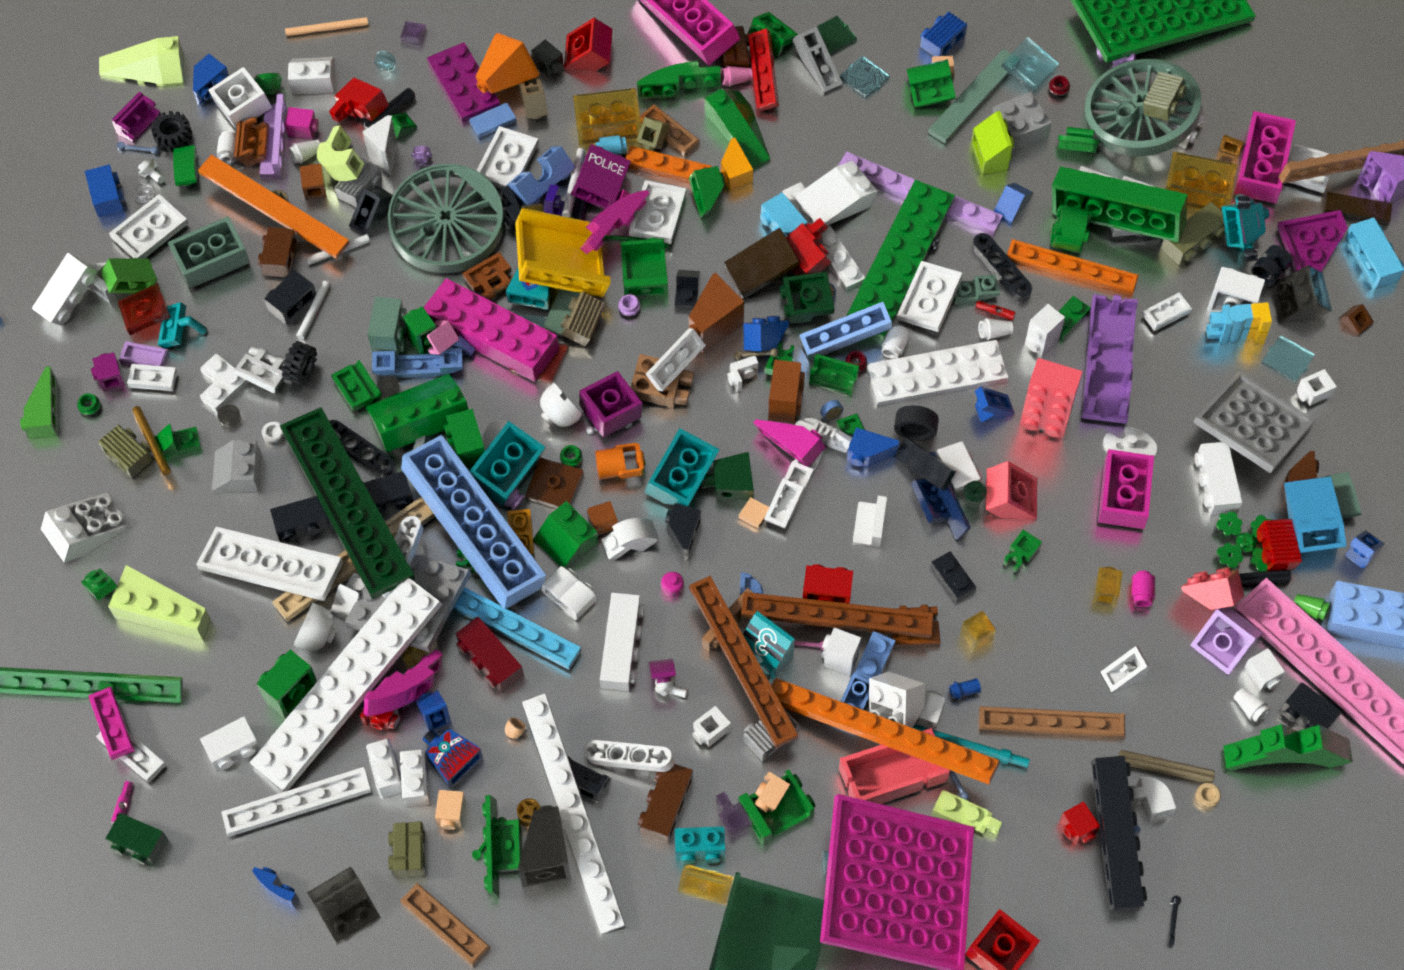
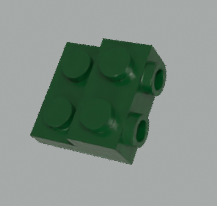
M827 272L783 277L780 296L781 300L786 299L787 305H783L784 317L789 318L790 324L812 321L813 316L834 314L835 308Z

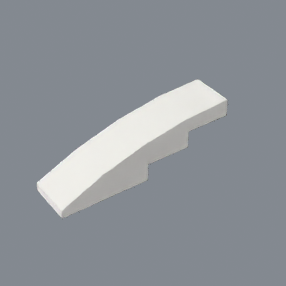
M823 452L809 467L804 466L796 459L792 461L766 513L765 521L786 529L823 457Z

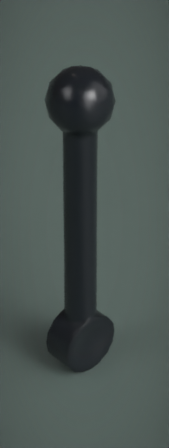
M1178 895L1173 896L1171 899L1173 911L1168 945L1174 946L1178 905L1181 903V898Z

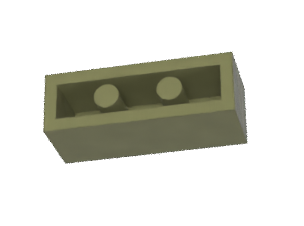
M1210 202L1186 220V226L1179 243L1163 240L1161 249L1179 266L1185 261H1191L1199 250H1205L1216 237L1221 238L1225 234L1222 211Z

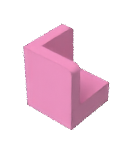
M437 320L434 323L436 329L427 335L432 345L428 349L430 354L440 355L459 340L449 321Z

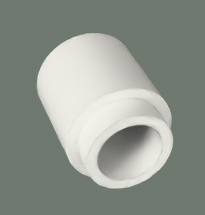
M224 131L218 138L216 157L226 164L237 161L234 157L235 132Z
M897 325L889 329L882 343L881 352L885 357L896 359L902 355L910 339V334L905 327Z

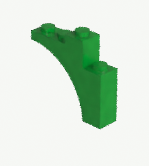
M1280 724L1260 730V735L1223 746L1226 769L1230 771L1274 763H1309L1334 768L1353 762L1349 739L1321 725L1296 731Z

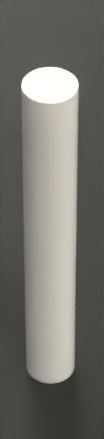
M368 235L350 240V244L342 253L370 243ZM322 251L308 256L306 259L310 266L332 256Z
M322 282L296 335L299 339H305L331 286L329 282Z

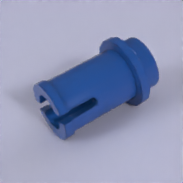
M977 678L960 683L954 681L952 685H949V693L952 699L961 700V697L981 693V686Z

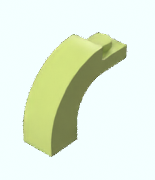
M340 125L333 127L327 141L319 144L317 159L328 174L337 181L358 179L364 162L353 148L348 149L352 140Z

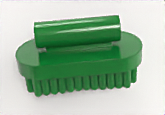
M1067 127L1066 135H1058L1060 150L1096 154L1100 140L1091 139L1093 138L1094 130Z

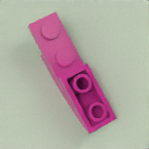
M643 190L632 193L617 200L600 212L586 226L592 234L580 249L586 254L592 250L596 252L604 244L602 239L605 235L609 236L615 228L618 229L623 225L628 226L635 218L634 212L636 210L640 211L647 203L645 198L650 192Z
M435 649L429 655H425L413 669H408L404 675L396 671L390 677H386L374 691L371 690L366 694L364 698V714L372 716L393 711L417 700L421 695L430 691L434 685V675L441 670L443 654Z

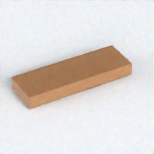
M655 104L639 116L640 122H643L644 117L670 124V129L667 130L664 141L684 157L699 145L697 137Z

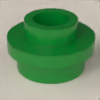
M90 393L83 394L77 403L78 410L83 415L95 414L101 405L99 398Z
M568 445L560 452L562 464L576 467L582 461V451L574 445ZM573 455L575 458L568 459V456Z

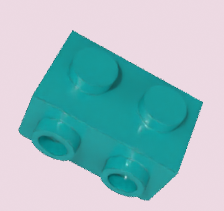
M724 827L676 828V861H681L682 864H693L700 860H706L707 863H718L721 860H725Z

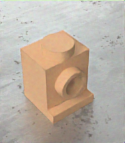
M769 771L764 777L767 783L762 781L755 792L758 798L754 805L765 813L767 811L772 813L776 809L790 785Z

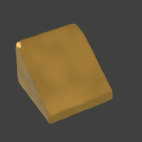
M1223 135L1219 149L1239 156L1243 149L1244 141Z

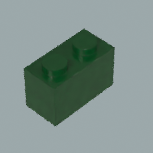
M119 813L105 840L111 846L109 848L111 851L119 855L127 853L132 856V860L142 865L146 862L154 865L168 838L163 831Z

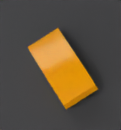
M530 509L507 511L508 525L529 553L534 554Z

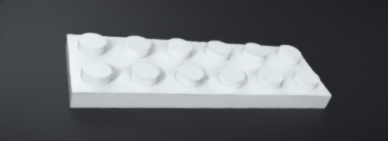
M997 340L867 364L866 366L877 407L1008 381V375Z
M215 527L196 565L199 570L325 601L343 564V560L338 556Z

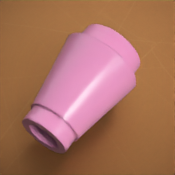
M726 66V68L721 69L722 85H727L728 87L751 81L753 78L751 68Z

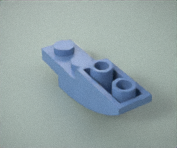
M873 631L840 702L862 710L866 709L869 703V678L883 674L886 662L896 642L895 640Z

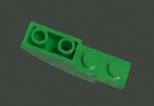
M691 61L664 67L637 81L638 98L680 95L679 88L690 89L693 87L721 86L720 66L699 67L698 61Z

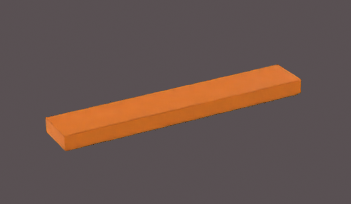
M1012 239L1007 252V256L1013 263L1128 296H1133L1139 277L1138 274Z

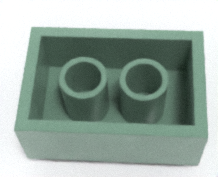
M229 216L168 242L172 255L189 289L250 263L246 249Z

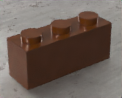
M674 764L669 771L656 772L654 780L657 782L654 790L650 789L646 803L649 804L646 812H641L638 820L641 835L669 844L693 780L692 769Z

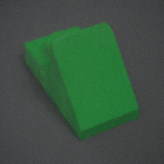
M168 424L155 436L165 458L202 450L197 427L173 431L171 424Z

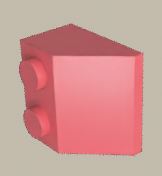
M1009 461L988 468L986 510L1000 518L1037 519V477Z

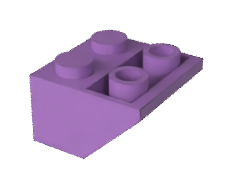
M1376 151L1369 152L1358 178L1364 186L1374 193L1379 201L1395 203L1404 197V156Z

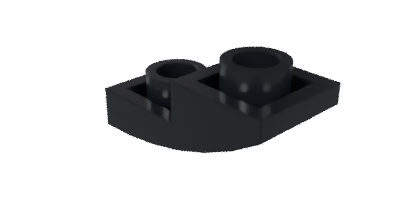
M509 186L501 189V201L506 212L505 222L509 229H514L516 232L515 222L520 214V210Z

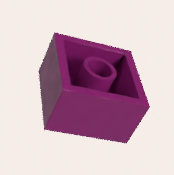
M618 371L579 390V406L603 438L641 418L642 402Z

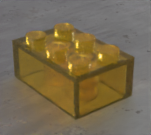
M636 88L573 95L579 145L599 142V137L619 135L620 137H625V139L638 138L641 118Z
M1173 151L1165 189L1188 194L1187 206L1202 209L1212 202L1222 211V206L1230 205L1238 164Z

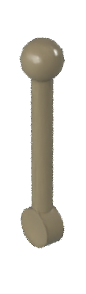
M772 348L770 351L745 353L736 351L734 357L736 360H740L743 357L764 355L776 357L778 350Z

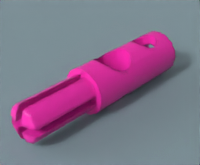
M125 781L113 812L112 823L115 822L119 813L125 815L133 783L130 781ZM119 803L124 805V809L119 807Z

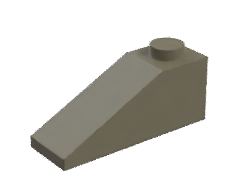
M540 76L520 83L519 87L527 119H539L548 115Z

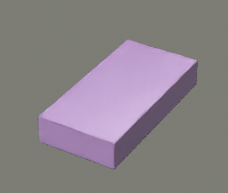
M125 341L118 360L120 364L129 366L131 364L165 366L169 351L164 348Z

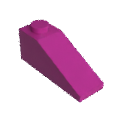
M758 419L753 422L761 434L804 466L809 467L825 449L821 441L823 437L814 429L809 431L804 426Z

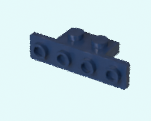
M930 452L932 455L937 457L935 452ZM915 479L911 486L928 522L947 521L955 539H961L971 529V526L951 484L949 483L946 490L943 491L926 479Z

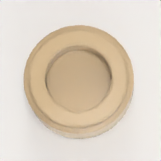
M1212 783L1201 784L1195 793L1197 804L1205 809L1216 807L1221 799L1219 788Z

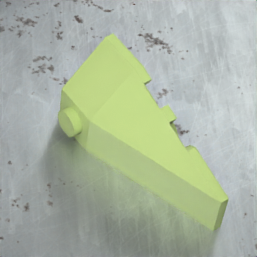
M179 37L156 38L99 57L100 77L118 80L133 79L142 84H145V82L156 83V86L160 87L184 85V58Z

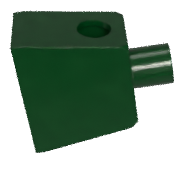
M749 452L714 460L713 473L705 475L701 488L715 487L716 498L719 500L748 501L750 497L754 499Z

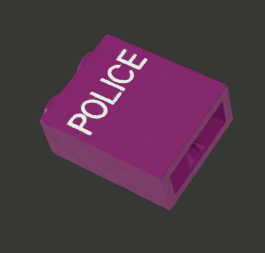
M591 144L570 195L606 209L616 201L631 161L621 155L611 153L600 146Z

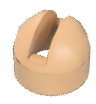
M511 717L505 725V733L512 739L519 738L526 730V725L515 717Z

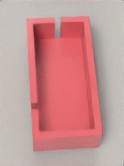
M1037 358L1030 379L1020 425L1032 431L1042 429L1044 433L1051 437L1063 438L1083 371Z
M932 728L922 731L935 736ZM882 744L842 757L839 762L841 776L846 788L849 787V796L878 804L921 791L924 784L926 788L945 783L948 781L950 773L946 768Z

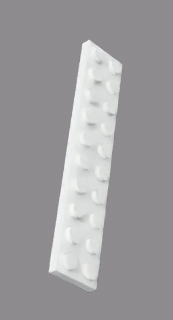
M410 578L400 583L250 763L284 792L288 791L360 705L366 694L375 687L443 604Z

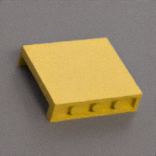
M522 208L515 222L519 281L604 297L611 284L610 276L604 275L602 247L596 252L592 250L588 254L580 249L592 234L586 228L590 222Z

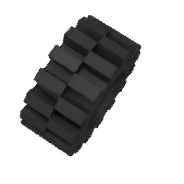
M169 111V115H166L163 112V117L158 115L156 117L157 121L153 120V126H151L152 135L156 145L160 146L162 150L167 149V152H171L173 148L185 147L184 144L189 145V139L192 140L193 133L189 121L184 114L180 115V112L176 111L174 115L173 111ZM170 128L180 129L173 135L164 134Z
M296 341L288 349L289 353L285 355L286 360L283 361L282 376L286 380L302 385L305 384V381H308L309 375L311 376L312 369L315 368L314 363L317 361V358H315L317 356V349L303 342Z

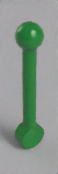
M499 817L497 821H506V818ZM485 841L478 850L472 852L474 860L481 859V853L486 848Z

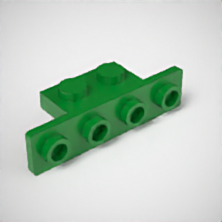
M485 795V803L482 804L483 816L486 818V827H483V839L486 842L487 851H484L483 854L484 864L487 866L484 887L490 895L499 897V872L523 870L521 821L519 819L497 821V800L491 795Z

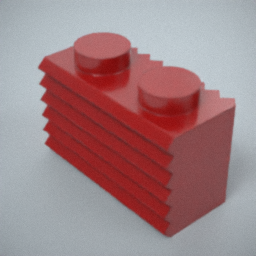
M1292 519L1265 520L1258 527L1257 539L1259 542H1262V561L1267 564L1268 571L1293 570L1302 562Z

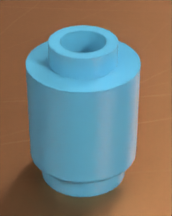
M619 135L599 137V142H595L596 146H600L616 155L622 156V154H627L625 137H620Z

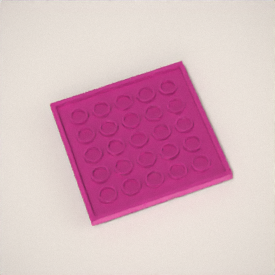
M837 794L834 797L820 943L940 970H964L974 827Z

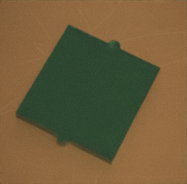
M838 15L817 26L830 55L857 41V37L851 32L849 25H845Z

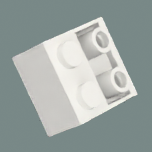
M886 672L869 678V712L913 728L925 707V683L892 672Z

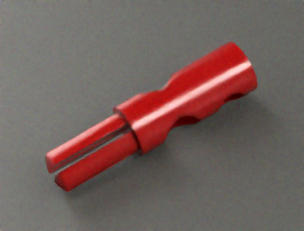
M981 301L976 303V308L1011 321L1014 319L1015 311Z

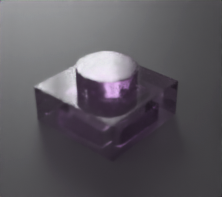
M406 21L400 36L401 42L421 46L427 30L426 25Z

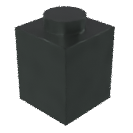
M546 39L530 51L535 66L548 78L554 73H558L564 66L563 54Z

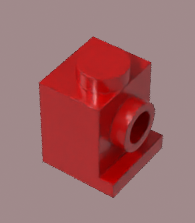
M363 708L360 714L364 725L367 726L370 722V725L378 730H383L384 728L391 731L397 727L400 721L398 709L378 715L366 716Z

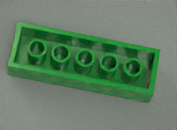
M1061 166L1052 183V214L1056 215L1060 205L1092 211L1090 223L1178 243L1186 226L1188 194Z

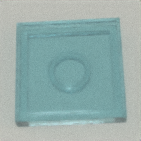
M1027 36L1003 62L1001 67L1033 93L1059 63Z

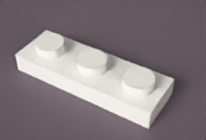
M688 329L646 373V376L658 391H664L706 345L694 329Z
M100 732L96 737L102 744L105 745L102 734ZM129 733L135 751L120 757V759L145 781L150 783L166 764Z

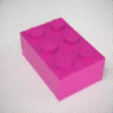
M1108 449L1103 467L1098 523L1139 529L1145 528L1149 517L1154 464L1153 455Z

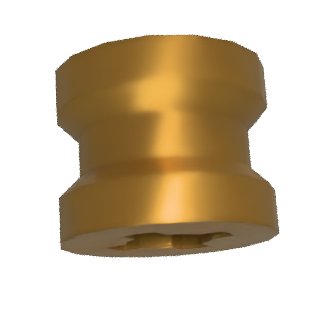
M527 798L518 804L517 815L521 825L533 828L541 822V806L535 799Z

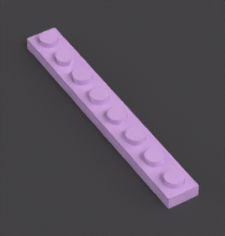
M846 151L838 166L853 160L875 188L905 200L915 179ZM955 196L946 217L994 236L1003 215Z

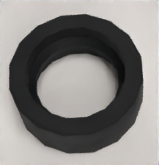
M904 406L896 412L894 430L903 438L907 437L913 441H928L937 435L939 417L933 410L923 406Z

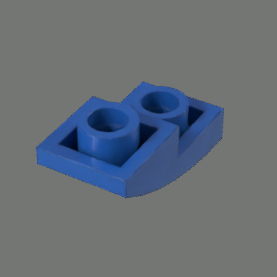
M267 867L262 869L253 868L252 872L256 879L271 896L289 907L296 908L299 898L295 890L290 886L281 884L274 870Z

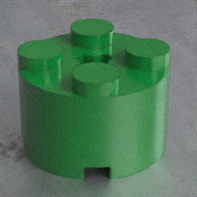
M1060 205L1055 216L1058 218L1056 223L1053 224L1051 231V247L1081 253L1083 242L1086 243L1088 240L1089 230L1086 229V226L1090 223L1092 211Z

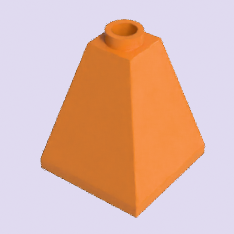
M496 33L476 74L478 81L476 85L481 92L493 94L536 78L540 74L523 42Z

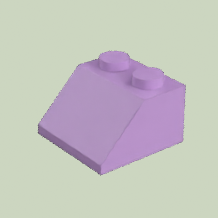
M1219 608L1213 613L1191 646L1229 675L1250 652L1263 632L1232 608Z

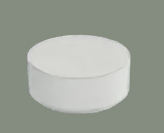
M272 421L264 425L262 436L267 444L277 445L285 439L279 426L281 423Z

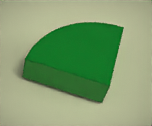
M857 413L836 420L837 427L847 435L853 436L856 427L865 430Z

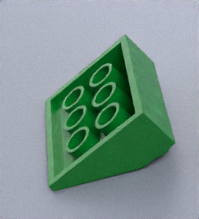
M449 374L365 406L386 452L413 443L416 439L425 435L428 437L445 430L444 425L448 424L446 415L469 409L462 391Z

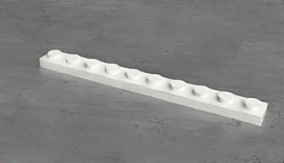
M542 694L526 700L522 703L600 933L603 935L622 928L626 925L547 695Z

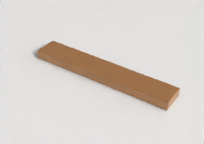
M980 706L979 732L1124 739L1125 714Z

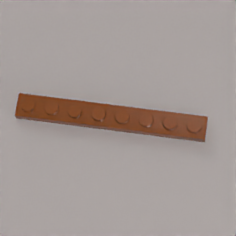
M708 576L689 585L694 599L775 748L797 739L798 734L712 577Z
M749 592L743 593L741 618L752 619L753 615L758 611L770 621L868 632L875 631L877 633L931 638L933 613Z

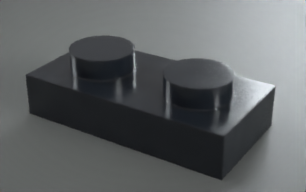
M951 551L931 562V568L956 602L976 591L977 587Z

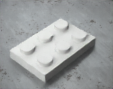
M499 126L476 171L484 175L494 187L500 189L506 187V184L518 174L525 172L539 144L538 138Z
M645 180L642 191L647 190L650 193L645 198L647 203L640 211L636 210L634 213L635 218L631 223L629 236L643 239H664V243L672 244L687 194V188Z
M158 194L109 234L131 257L145 259L189 223L186 217Z
M921 261L898 311L897 320L939 332L962 281V272Z

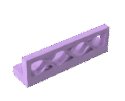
M277 94L276 104H271L272 108L264 113V122L269 124L266 160L260 162L261 179H282L286 136L284 123L287 116V106L284 95Z

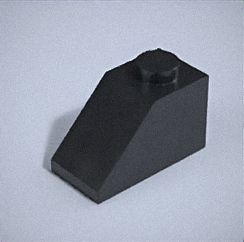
M379 186L363 188L349 226L363 235H369L387 215L393 195Z
M674 503L672 511L668 510L665 523L668 524V533L683 559L688 560L701 523V510Z

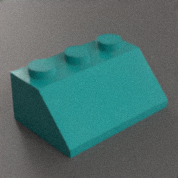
M508 420L469 472L485 494L501 507H504L509 496L520 486L538 462L546 447Z
M679 428L651 476L645 494L664 504L674 505V503L689 506L720 449Z

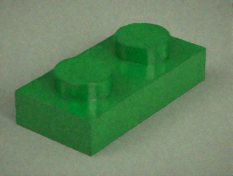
M1072 296L1058 311L1065 317L1060 335L1062 341L1090 313L1091 307L1075 296Z
M100 568L89 572L85 579L81 581L84 588L98 601L118 587L113 579Z

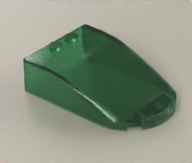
M736 872L709 970H816L822 947L820 937L824 900L743 878L741 873Z

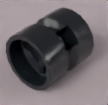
M1271 245L1251 267V273L1258 278L1264 279V286H1273L1292 265V257L1284 248L1278 245Z

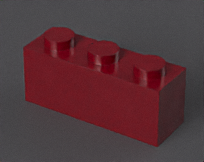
M476 617L456 632L458 641L456 646L462 654L465 655L467 653L472 658L470 661L477 671L482 670L487 675L485 679L492 688L497 687L502 693L524 676L522 665L479 617Z

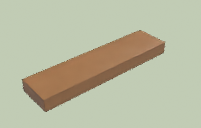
M416 883L400 900L404 907L472 967L491 949L485 941L420 884Z

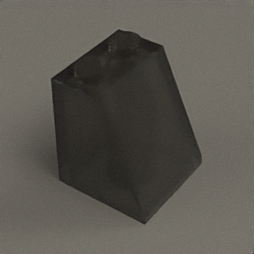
M546 805L533 812L518 865L522 888L571 878L558 806Z

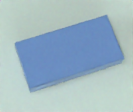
M505 103L470 118L469 122L478 138H482L497 131L499 126L504 128L516 123L517 120L508 103Z

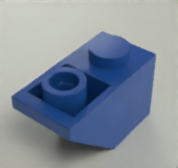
M210 54L206 55L194 66L193 92L199 105L211 98L210 88L229 77L227 67Z
M767 316V320L766 318H752V322L743 323L744 350L767 351L776 348L789 326V321L780 320V316Z

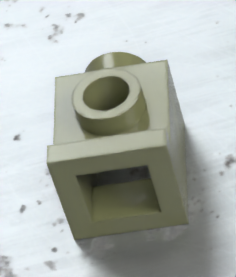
M644 117L637 142L642 143L643 148L650 151H655L656 148L662 149L667 130L670 129L671 125L654 118Z

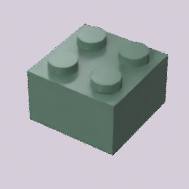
M375 297L367 334L372 352L395 351V355H401V352L405 351L406 340L404 339V334L407 332L403 316L407 314V309L403 308L402 299Z

